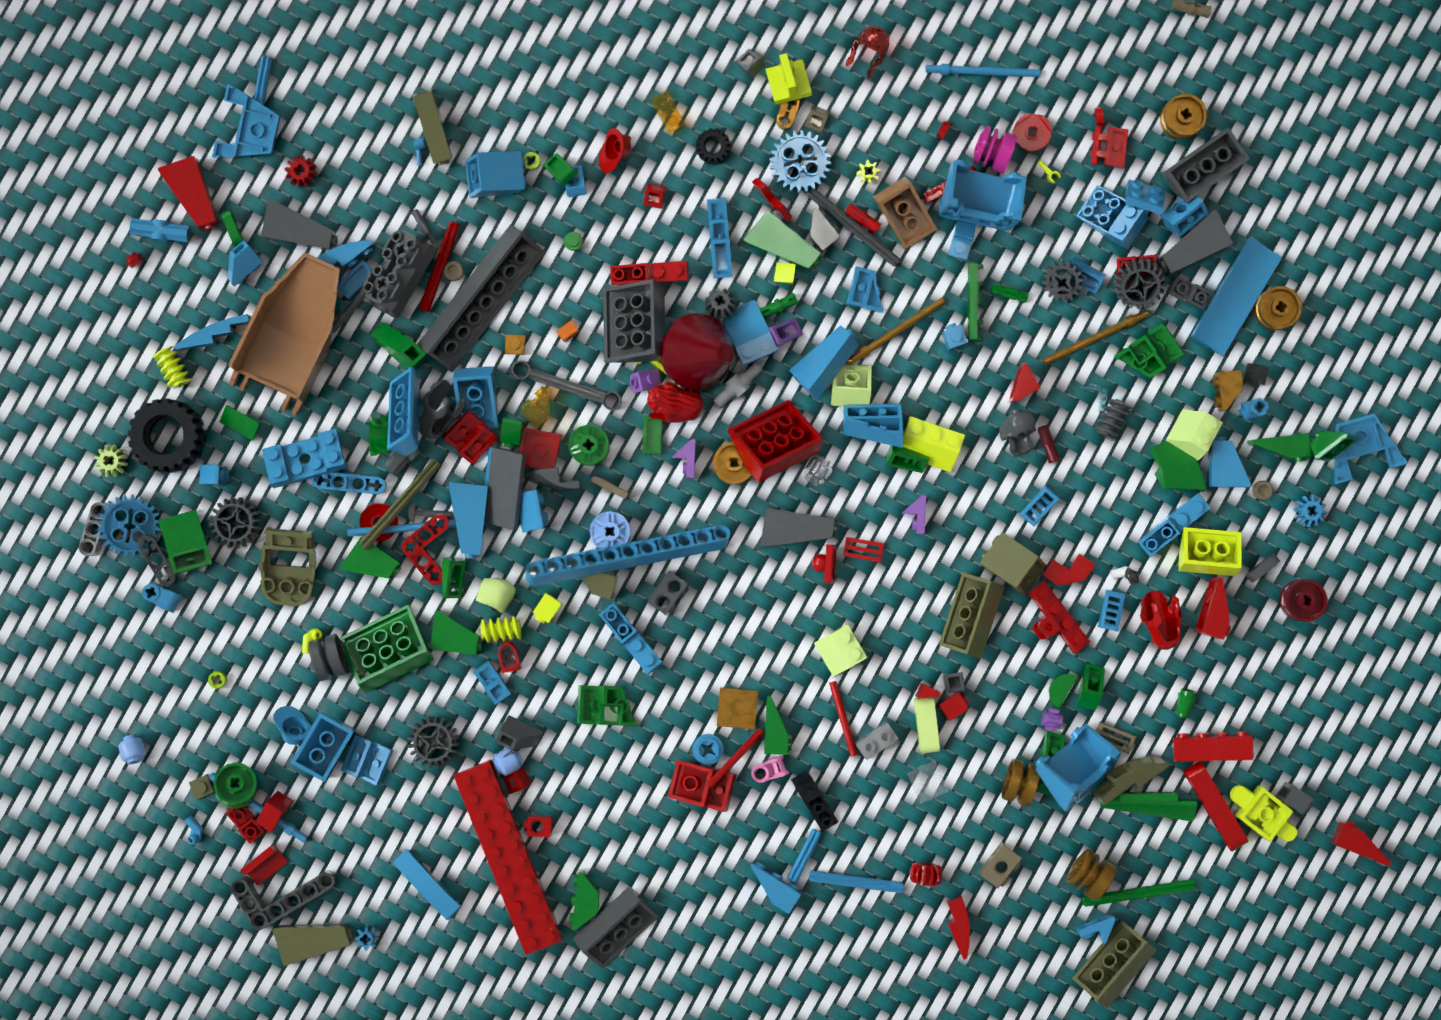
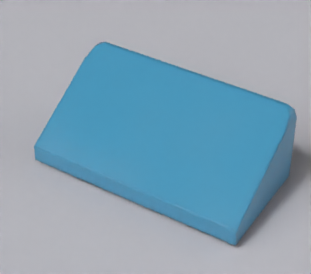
M1072 257L1070 265L1077 264L1076 270H1082L1080 276L1084 277V281L1079 283L1083 284L1084 289L1096 295L1105 280L1106 274ZM1073 275L1071 281L1076 284L1075 276Z

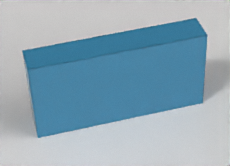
M364 260L338 283V289L348 300L363 288L364 282L372 269Z

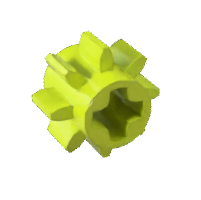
M867 160L865 165L859 164V168L862 170L858 171L856 175H861L860 182L865 180L870 185L872 179L878 180L875 174L880 173L881 170L876 169L877 162L870 164L869 160ZM871 169L872 173L866 176L865 170Z

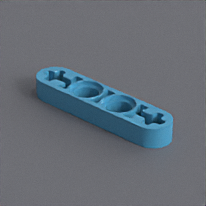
M333 472L322 475L324 479H330L329 475H332L330 480L331 487H328L329 483L322 482L319 486L316 478L320 476L311 478L312 485L319 489L382 494L387 488L384 479L373 476ZM339 476L345 480L342 487H336L334 484L335 479ZM357 478L362 479L364 482L361 489H356L353 486ZM367 479H370L369 483L373 484L379 480L382 488L376 491V488L368 487L369 491H366L368 486Z

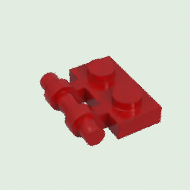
M1095 126V133L1092 134L1093 150L1090 151L1091 165H1098L1099 158H1104V166L1124 168L1128 129L1109 127L1108 134H1102L1103 127ZM1101 141L1107 142L1106 151H1100Z

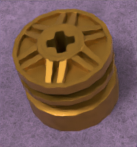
M1086 849L1073 863L1066 881L1070 885L1075 883L1074 887L1076 889H1080L1085 885L1083 894L1096 901L1111 884L1117 867L1107 860H1103L1098 865L1100 855H1093L1094 853L1091 849Z

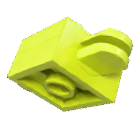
M1237 785L1231 789V800L1240 806V809L1234 816L1263 839L1270 842L1275 835L1288 842L1295 839L1297 829L1288 821V818L1294 811L1265 788L1257 786L1251 792L1246 787Z

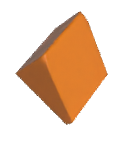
M569 321L559 328L557 333L563 342H567L578 334L579 330L572 321Z

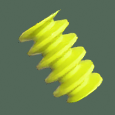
M170 346L158 351L153 358L154 360H159L157 366L162 367L160 370L162 374H166L164 380L169 381L167 386L176 389L189 383L192 379H185L188 371H181L185 365H178L181 357L175 358L174 356L178 351H171L174 346Z
M512 616L511 622H509L507 617H504L503 623H501L499 617L496 619V623H493L492 619L489 618L488 624L485 623L484 619L481 620L482 641L485 638L487 643H490L492 637L495 642L499 641V637H501L502 641H506L507 635L510 640H513L515 635L518 640L522 638L520 618L517 621L515 616Z

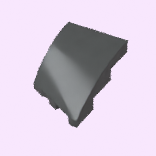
M558 467L524 473L526 480L540 486L559 490H582L579 480L562 482Z

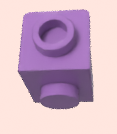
M658 368L631 374L630 385L633 388V392L639 393L651 390L656 385H662Z

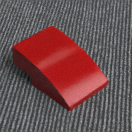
M677 760L668 797L697 806L727 812L737 774L727 772L711 788L707 782L719 769Z

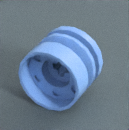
M611 511L603 512L595 517L590 527L591 540L598 548L628 543L632 533L627 519L621 514ZM607 527L615 528V530L613 531L615 534L614 536H606Z

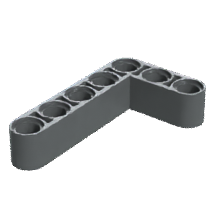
M325 871L268 906H265L251 880L247 877L236 879L231 885V891L251 926L256 930H261L331 889L337 883V875L333 871ZM324 876L331 878V885H326L323 882ZM238 882L245 884V891L238 889ZM307 886L314 887V895L308 894L306 890ZM293 895L298 898L297 905L290 902V896ZM248 899H253L255 901L254 908L248 906ZM275 905L280 906L282 909L280 915L274 912L273 907ZM258 915L265 918L264 924L257 922Z

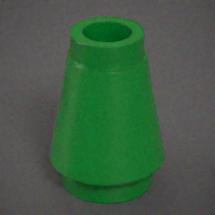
M1181 688V691L1178 692L1177 716L1188 718L1197 699L1195 691Z

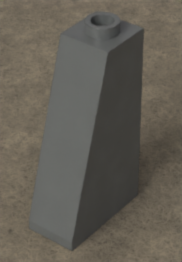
M268 199L261 237L267 240L326 251L336 247L337 236H335L336 233L333 230L272 199Z
M1217 209L1209 213L1159 258V266L1162 268L1163 273L1166 272L1167 276L1233 244Z
M766 508L760 546L766 547L832 538V534L836 535L838 523H834L835 519Z

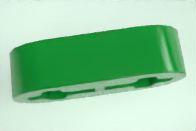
M228 210L221 213L230 239L236 247L244 239L232 211Z

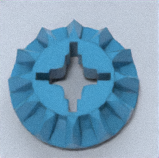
M712 734L701 735L695 740L693 745L694 757L702 764H714L723 755V744L717 736ZM713 742L711 749L715 755L708 752L702 756L705 749L701 744L708 746Z

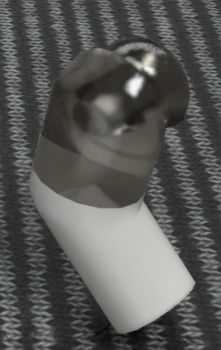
M1127 566L1110 571L1113 580L1125 577L1133 585L1139 581V574Z

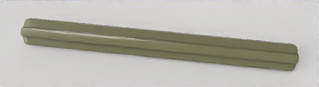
M432 459L362 538L359 545L363 549L367 550L441 467L437 460Z

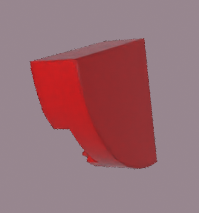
M946 120L943 122L936 138L943 140L951 125L950 122Z

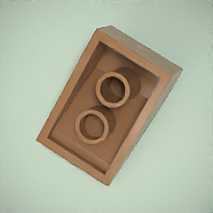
M906 177L873 196L882 215L904 249L937 230L915 188Z

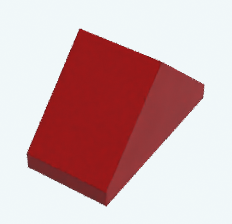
M277 791L266 801L255 823L272 833L294 801Z

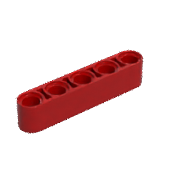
M1201 761L1183 771L1185 777L1229 850L1233 852L1248 843L1246 835Z

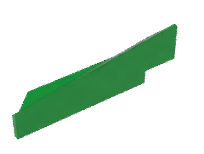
M1122 792L1105 805L1100 802L1101 808L1193 821L1197 809V801L1194 799H1178V793Z

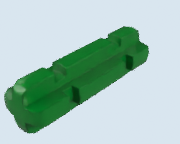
M997 283L992 285V294H1001L1002 297L1012 300L1018 299L1022 303H1025L1028 299L1027 292H1018L1019 290L1007 286L1002 287L1001 284Z

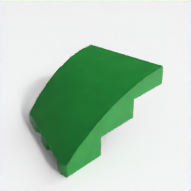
M1162 322L1126 346L1114 357L1152 378L1166 369L1168 364L1184 355V351L1165 323Z
M1167 441L1151 447L1149 452L1159 466L1154 475L1164 490L1179 489L1180 491L1195 489L1204 492L1207 489L1198 462L1194 457Z
M578 686L577 724L637 726V721L632 715L623 687Z

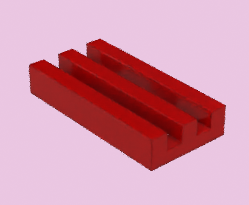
M846 537L843 556L881 562L884 543ZM849 542L878 546L879 550L851 546ZM848 549L878 554V557L876 558L847 552Z

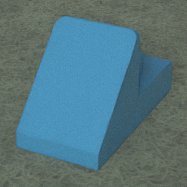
M582 165L573 166L572 168L577 172V175L565 185L567 196L586 195L587 191Z
M957 220L948 256L964 261L967 260L971 242L974 239L976 224Z
M1110 913L1075 928L1078 935L1085 939L1094 936L1095 932L1098 931L1100 939L1105 945L1114 925L1115 917Z

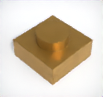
M506 335L505 354L525 355V335Z

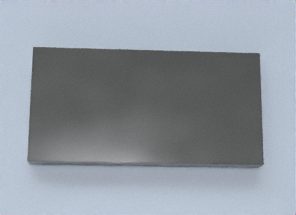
M492 447L485 523L510 530H518L526 454L500 447Z

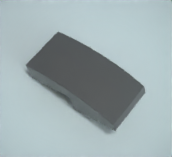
M1174 276L1166 292L1200 310L1205 309L1212 295L1208 290L1197 284H1192L1180 276Z

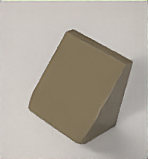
M812 105L805 127L822 133L830 111Z

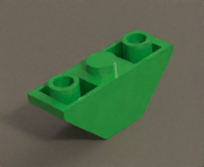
M579 870L578 875L575 874L573 886H577L576 894H572L571 905H574V913H570L569 924L572 925V930L575 931L595 916L599 907L600 891L584 870Z

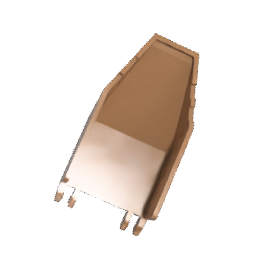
M304 253L275 282L273 287L262 295L228 366L233 369L230 386L234 387L240 374H242L245 378L240 386L241 391L244 392L251 378L287 395L282 405V410L286 411L291 399L294 398L297 402L292 410V415L296 416L300 412L329 353L340 268Z

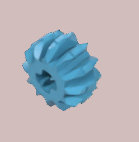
M1310 495L1308 498L1302 496V501H1296L1299 508H1293V511H1298L1294 518H1301L1299 520L1300 525L1305 523L1306 527H1311L1312 524L1318 526V521H1324L1321 515L1327 514V511H1322L1326 504H1319L1321 502L1320 497L1315 499L1314 495ZM1307 508H1312L1311 512L1313 514L1308 515L1309 510Z

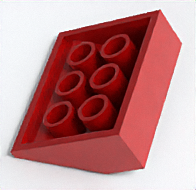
M789 400L728 428V433L747 470L758 483L818 454L823 441L821 435Z

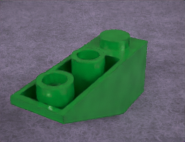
M384 322L370 334L406 370L410 367H414L417 370L425 362L426 353L414 341Z

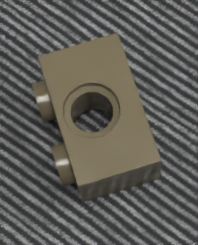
M1001 842L978 873L996 888L1003 887L1008 882V876L1012 870L1015 872L1020 867V860L1022 858ZM999 862L1006 863V868L1003 871L996 869Z

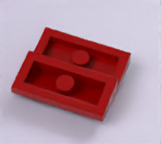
M468 409L443 435V439L458 450V454L473 465L498 439V436Z

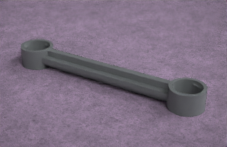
M522 360L515 362L511 369L513 376L518 380L530 379L602 403L610 411L619 409L622 404L621 396L615 391L605 393L531 368L527 362ZM525 364L528 367V374L525 377L520 378L515 374L514 370L517 365ZM610 394L617 395L619 398V404L615 408H610L605 403L606 397Z

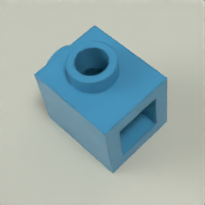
M956 323L945 326L946 330L941 333L948 351L968 343L962 324L956 326Z

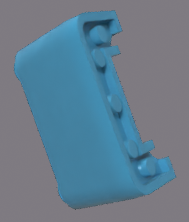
M964 160L953 161L950 165L939 207L940 216L998 230H1010L1021 221L1027 177L1021 176L1017 172H1011L1004 178L969 170L970 166Z
M1084 724L1081 728H1075L1071 733V741L1054 756H1041L1035 763L1037 773L1059 806L1066 812L1106 779L1105 774L1114 769L1121 755L1118 749L1088 724Z

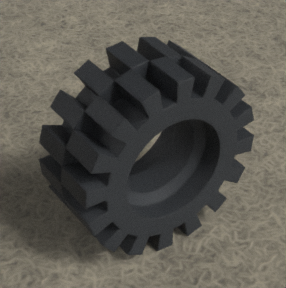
M709 128V130H704L698 136L696 150L700 159L704 160L707 164L711 163V165H714V163L720 164L721 161L726 160L730 152V141L724 131H719L718 128ZM712 139L719 141L721 145L720 150L714 154L709 153L706 149V143Z

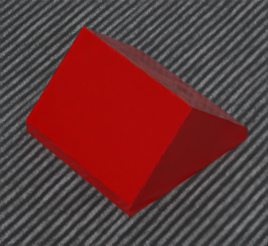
M1023 363L1018 367L1008 401L1010 404L1040 389L1028 364Z

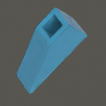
M751 861L750 866L772 904L789 914L801 895V892L798 891L799 887L792 882L787 884L782 881L783 877L774 871L771 874L766 870L767 867L759 861L756 864Z

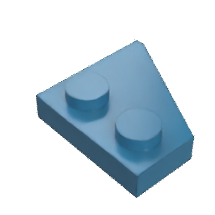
M858 266L855 267L846 304L883 313L875 271Z

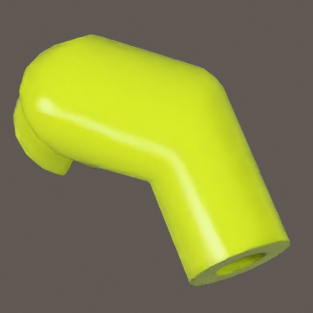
M311 629L303 636L302 653L310 654L309 641L322 638V632L319 629Z

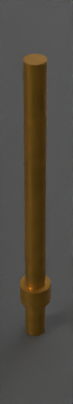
M941 297L867 346L863 345L857 349L858 352L850 356L847 363L852 365L859 359L866 358L870 355V352L946 304V302Z
M1144 310L1134 316L1131 314L1125 317V320L1057 351L1042 360L1046 366L1126 327L1131 328L1137 325V322L1149 317V313L1147 310Z

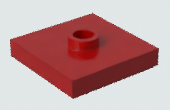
M524 427L519 453L526 454L525 467L539 470L555 468L562 435Z

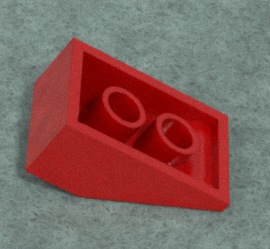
M1211 577L1194 632L1224 640L1225 637H1228L1231 630L1224 581L1220 577Z

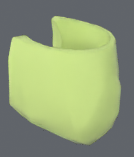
M484 578L476 601L491 606V609L495 612L503 613L512 601L516 589L511 582L505 579Z

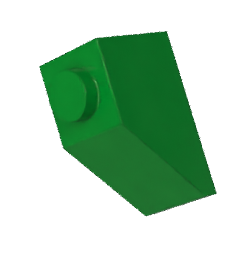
M503 418L500 442L504 443V447L515 449L516 446H520L525 423Z
M1086 663L1078 691L1077 706L1096 711L1103 696L1105 668Z

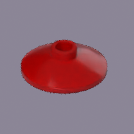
M376 503L365 508L359 519L360 528L373 527L375 520L380 519L390 507L385 504ZM396 517L390 525H398V518ZM395 533L381 534L375 541L388 540Z

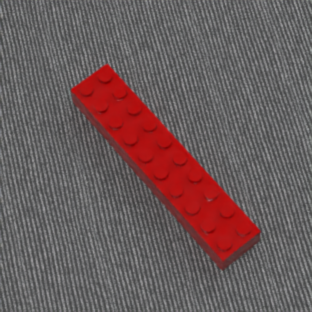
M490 759L454 774L453 777L525 955L562 941L563 935L492 760Z

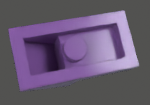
M691 439L672 456V459H687V463L683 462V474H686V478L693 479L695 439Z
M921 495L901 513L916 515V518L912 520V530H915V534H925L926 495Z

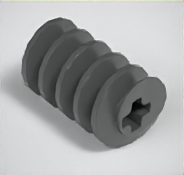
M1110 399L1108 401L1111 405L1105 407L1108 413H1102L1101 416L1104 420H1098V424L1101 427H1094V430L1100 436L1113 442L1114 440L1111 436H1118L1114 430L1122 429L1118 423H1125L1122 415L1129 416L1125 410L1133 408L1118 399Z

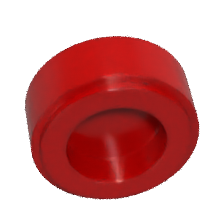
M1096 107L1094 109L1096 126H1104L1102 107Z

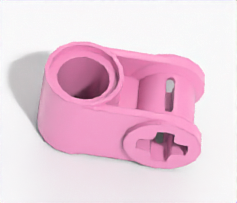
M780 755L753 766L751 769L752 778L756 782L762 783L789 774L783 762L784 756ZM758 768L765 770L763 778L755 777V771Z

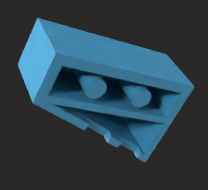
M901 404L843 405L844 435L902 448L903 421Z

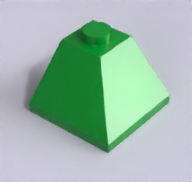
M1320 431L1313 436L1314 439L1310 442V445L1317 460L1329 462L1360 438L1349 433Z

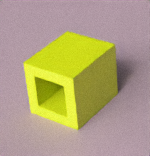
M545 593L533 611L536 614L534 618L543 624L545 621L550 623L563 603Z

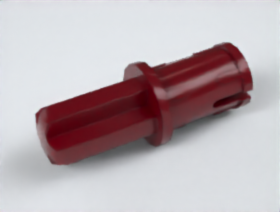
M1048 425L1039 427L1037 430L1043 445L1041 448L1044 447L1048 463L1059 461L1060 458L1055 447L1056 441H1053Z

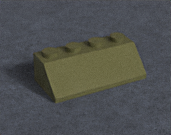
M962 572L939 645L981 659L1005 586Z
M1121 920L1110 933L1106 944L1102 943L1072 979L1107 1009L1157 950Z

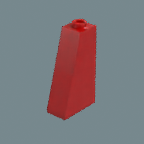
M195 156L158 168L159 173L198 228L209 231L216 228L215 225L220 224L199 160Z

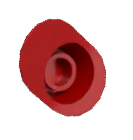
M616 128L608 131L599 154V166L603 172L611 173L615 170L620 160L629 156L631 151L630 136L622 134Z

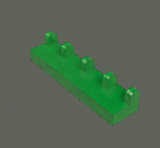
M978 263L968 264V341H983V337H977V324H983V320H977L978 305H983V301L978 300V286H983V282L978 281V269H984V265Z

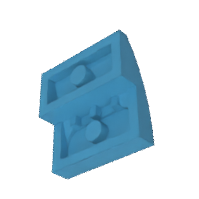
M355 735L341 771L379 786L394 750Z

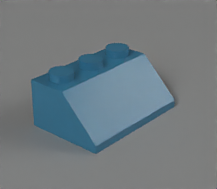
M320 712L292 759L291 764L325 782L355 728L339 719Z

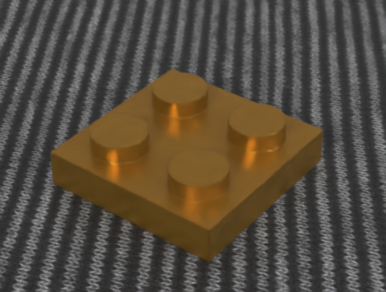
M720 687L717 726L755 729L758 691Z

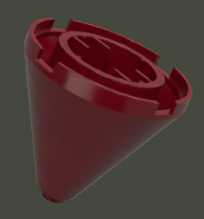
M692 313L676 319L671 324V328L663 336L660 355L666 374L671 380L679 384L680 387L688 390H706L717 385L727 375L732 364L734 349L728 330L718 319L707 314Z

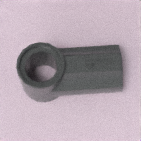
M418 446V449L408 456L395 452L384 465L396 476L409 461L411 462L420 453L422 448Z

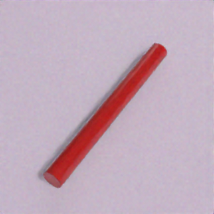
M829 682L850 757L858 755L837 682Z
M760 728L707 782L709 787L713 788L763 736L764 732Z

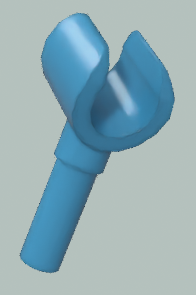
M420 138L413 142L417 156V166H422L420 149L426 148L424 140Z

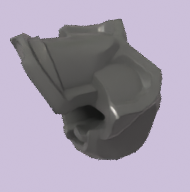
M1017 409L1010 412L1011 415L1004 420V423L999 428L1001 441L1009 440V449L1014 456L1029 452L1034 445L1029 435L1036 431L1032 413Z

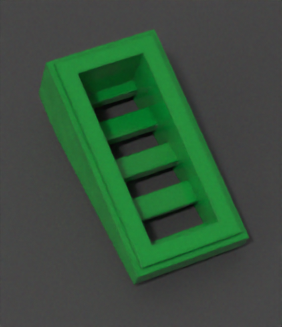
M890 445L886 454L887 466L919 473L924 472L929 461V457L906 447L900 448Z
M457 557L443 558V598H461L466 566L465 560Z

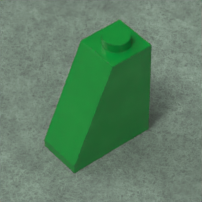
M361 536L339 568L342 571L392 578V576L396 577L400 572V564L402 562L374 543L367 550L363 549L359 545L363 538Z
M435 611L430 649L478 655V651H482L483 641L480 640L479 634L443 611Z

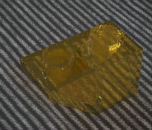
M548 385L545 388L543 386L539 388L535 393L536 397L532 401L527 400L521 406L523 410L520 413L537 430L551 417L552 389Z

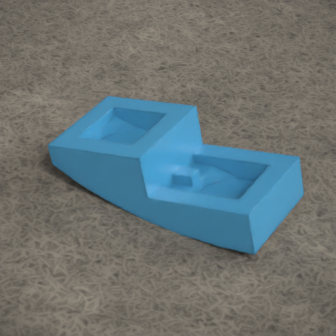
M489 660L473 670V673L495 705L511 695L510 690Z

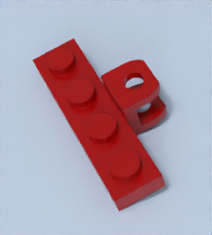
M1045 581L1040 582L1028 592L1045 615L1032 627L1040 640L1051 637L1058 632L1073 654H1076L1090 643V640Z

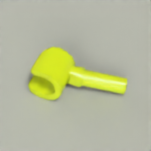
M1042 160L1038 162L1047 174V180L1050 183H1055L1051 178L1052 174H1055L1057 178H1061L1059 172H1052Z

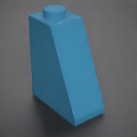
M1215 437L1208 450V487H1251L1233 442L1226 440V437Z

